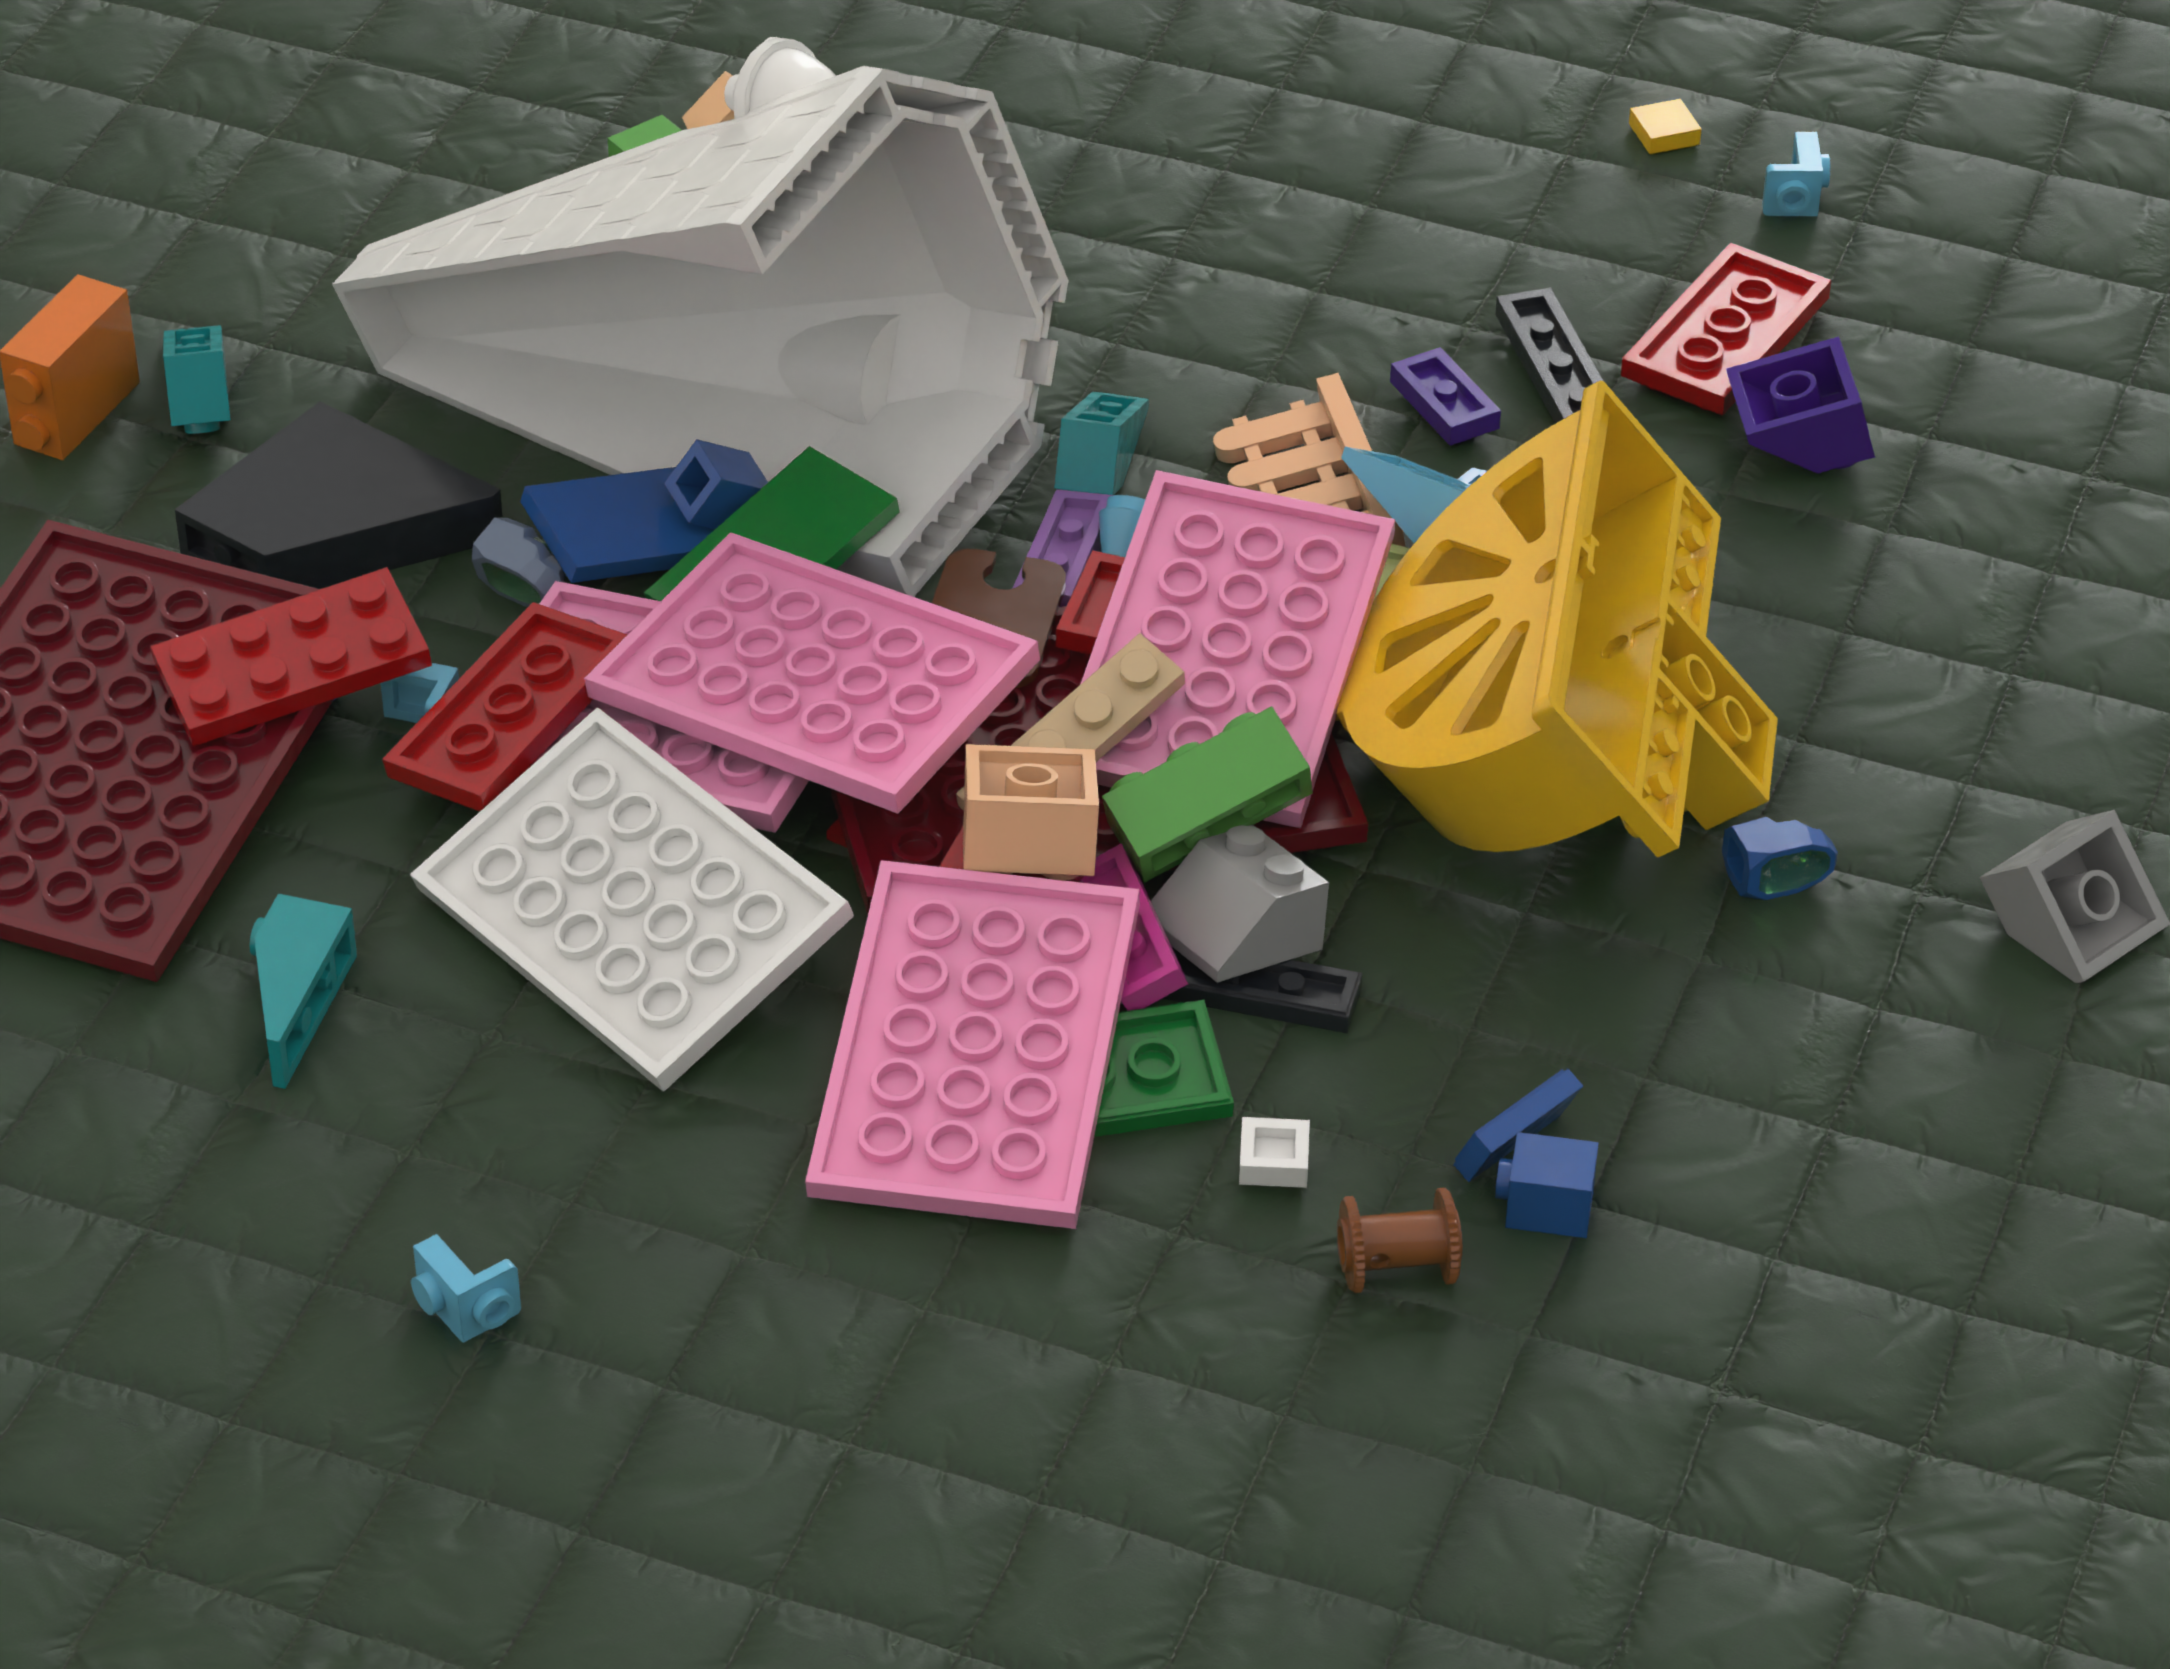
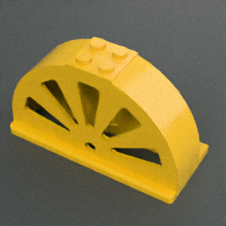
M1602 380L1583 389L1579 411L1545 429L1490 468L1458 496L1408 550L1373 601L1336 712L1342 726L1351 735L1356 745L1443 837L1457 845L1480 851H1519L1544 846L1572 837L1620 816L1629 834L1635 838H1640L1657 858L1679 848L1684 811H1689L1705 830H1708L1769 802L1778 718L1706 637L1721 517Z

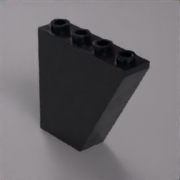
M321 401L175 509L181 554L317 589L329 587L386 567L389 570L472 549L473 543L494 518H503L501 489Z

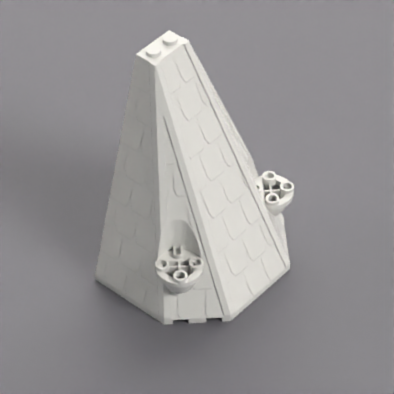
M769 37L750 53L739 74L730 77L725 86V102L734 111V119L679 131L368 244L357 255L356 260L332 284L378 374L609 475L676 467L695 440L698 439L749 452L769 482L807 447L814 448L895 496L900 513L836 570L915 597L1042 445L1045 424L1033 421L1039 385L1051 386L1058 341L1049 340L1047 336L1053 301L1065 303L1068 278L992 91L964 87L945 81L868 66H862L836 76L832 70L816 59L813 52L803 43L794 39Z

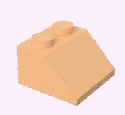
M966 744L963 819L964 870L1009 875L1013 873L1042 874L1049 879L1063 881L1074 879L1079 875L1094 876L1099 814L1095 749Z

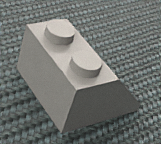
M2115 810L2066 821L1979 877L2007 935L2075 983L2086 981L2170 925L2165 911Z
M1241 825L1232 827L1225 833L1199 840L1154 896L1151 903L1170 945L1213 980L1221 982L1322 950L1329 882L1305 865L1299 858L1268 837L1262 830L1254 825Z

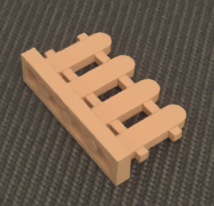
M1339 373L1316 379L1320 402L1305 405L1304 400L1289 403L1290 410L1249 422L1246 416L1232 419L1233 426L1218 431L1213 438L1215 454L1218 460L1224 463L1247 461L1234 466L1228 472V483L1231 486L1353 511L1360 509L1363 513L1392 518L1341 458L1345 446L1372 451ZM1326 437H1330V439H1327V440H1323V441L1320 440V439H1323V438H1326ZM1304 444V446H1302V447H1298V448H1295V449H1291V450H1288V451L1280 452V453L1273 454V455L1266 456V457H1263V456H1262V455H1265V454L1273 453V452H1276V451H1280V450H1283V449H1287V448H1291V447H1294V446H1298V445ZM1345 473V475H1343V476H1339V477H1336V476H1335V475H1338V474ZM1319 480L1318 483L1296 488L1279 494L1277 493V491H1281L1284 489ZM1395 522V535L1392 544L1405 546L1403 530Z

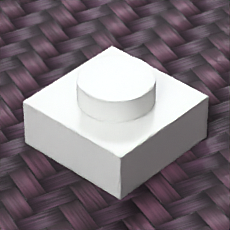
M1242 1117L1239 1185L1307 1188L1310 1120Z

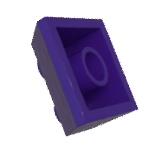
M1839 336L1726 368L1749 445L1815 473H1822L1832 469H1844L1857 462L1875 458L1862 402Z

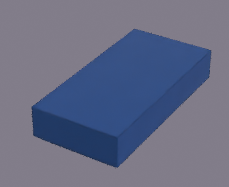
M1563 1069L1474 1132L1456 1156V1162L1453 1165L1470 1182L1498 1162L1500 1158L1505 1157L1515 1149L1517 1132L1536 1134L1560 1117L1583 1088V1085L1569 1069L1565 1071Z

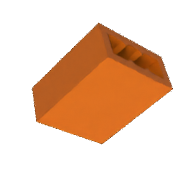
M77 274L0 350V362L14 445L64 460L140 383L127 289Z

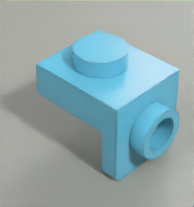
M1795 132L1791 164H1770L1766 167L1762 201L1764 215L1818 216L1821 188H1828L1830 157L1829 154L1820 153L1817 132Z
M432 663L430 667L381 683L384 717L417 723L458 681V668Z
M437 1234L413 1246L416 1276L411 1279V1287L417 1302L428 1315L436 1313L462 1343L489 1329L501 1326L521 1311L518 1269L509 1259H504L474 1275Z

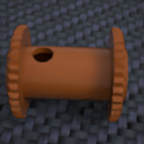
M1444 1187L1437 1188L1433 1204L1434 1209L1360 1216L1355 1198L1353 1196H1345L1340 1203L1339 1219L1337 1221V1244L1340 1265L1345 1273L1349 1289L1354 1293L1363 1291L1365 1271L1440 1264L1445 1284H1454L1460 1275L1463 1244L1460 1219L1450 1191Z

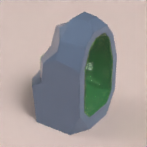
M494 518L473 543L472 562L478 578L498 595L522 606L529 607L532 602L539 604L555 581L564 582L565 572L546 542L538 537L533 527L509 518Z

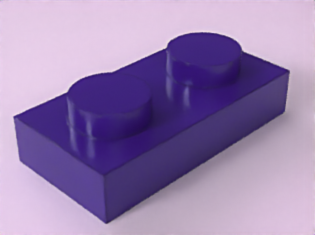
M1441 347L1391 363L1390 383L1450 446L1500 429L1501 410Z

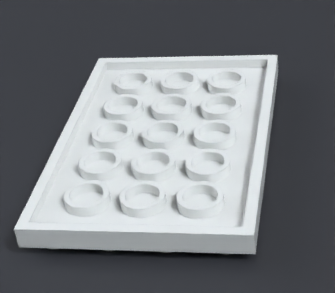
M598 707L410 874L416 887L663 1092L854 917L846 899Z

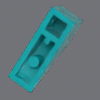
M221 325L164 331L163 361L171 426L184 425L185 433L190 434L219 430V421L231 420Z
M1092 391L1061 419L1054 488L1114 495L1123 486L1148 412L1149 399Z
M278 894L265 918L259 917L254 923L249 947L251 955L257 958L272 1084L274 1087L286 1089L356 959L357 949L352 908Z

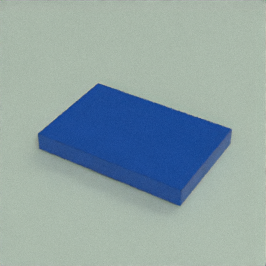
M676 467L525 486L520 503L571 583L671 569L715 530L688 523L664 483Z

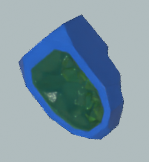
M1762 817L1724 829L1722 845L1727 875L1739 895L1761 900L1796 894L1822 882L1834 871L1838 855L1832 840L1820 829L1811 828L1797 820L1776 823L1768 817Z

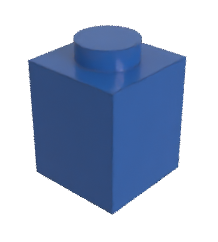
M696 439L664 484L688 523L716 529L765 486L768 481L749 452Z
M1517 1132L1513 1159L1500 1158L1497 1173L1495 1198L1508 1200L1505 1228L1587 1238L1599 1142Z

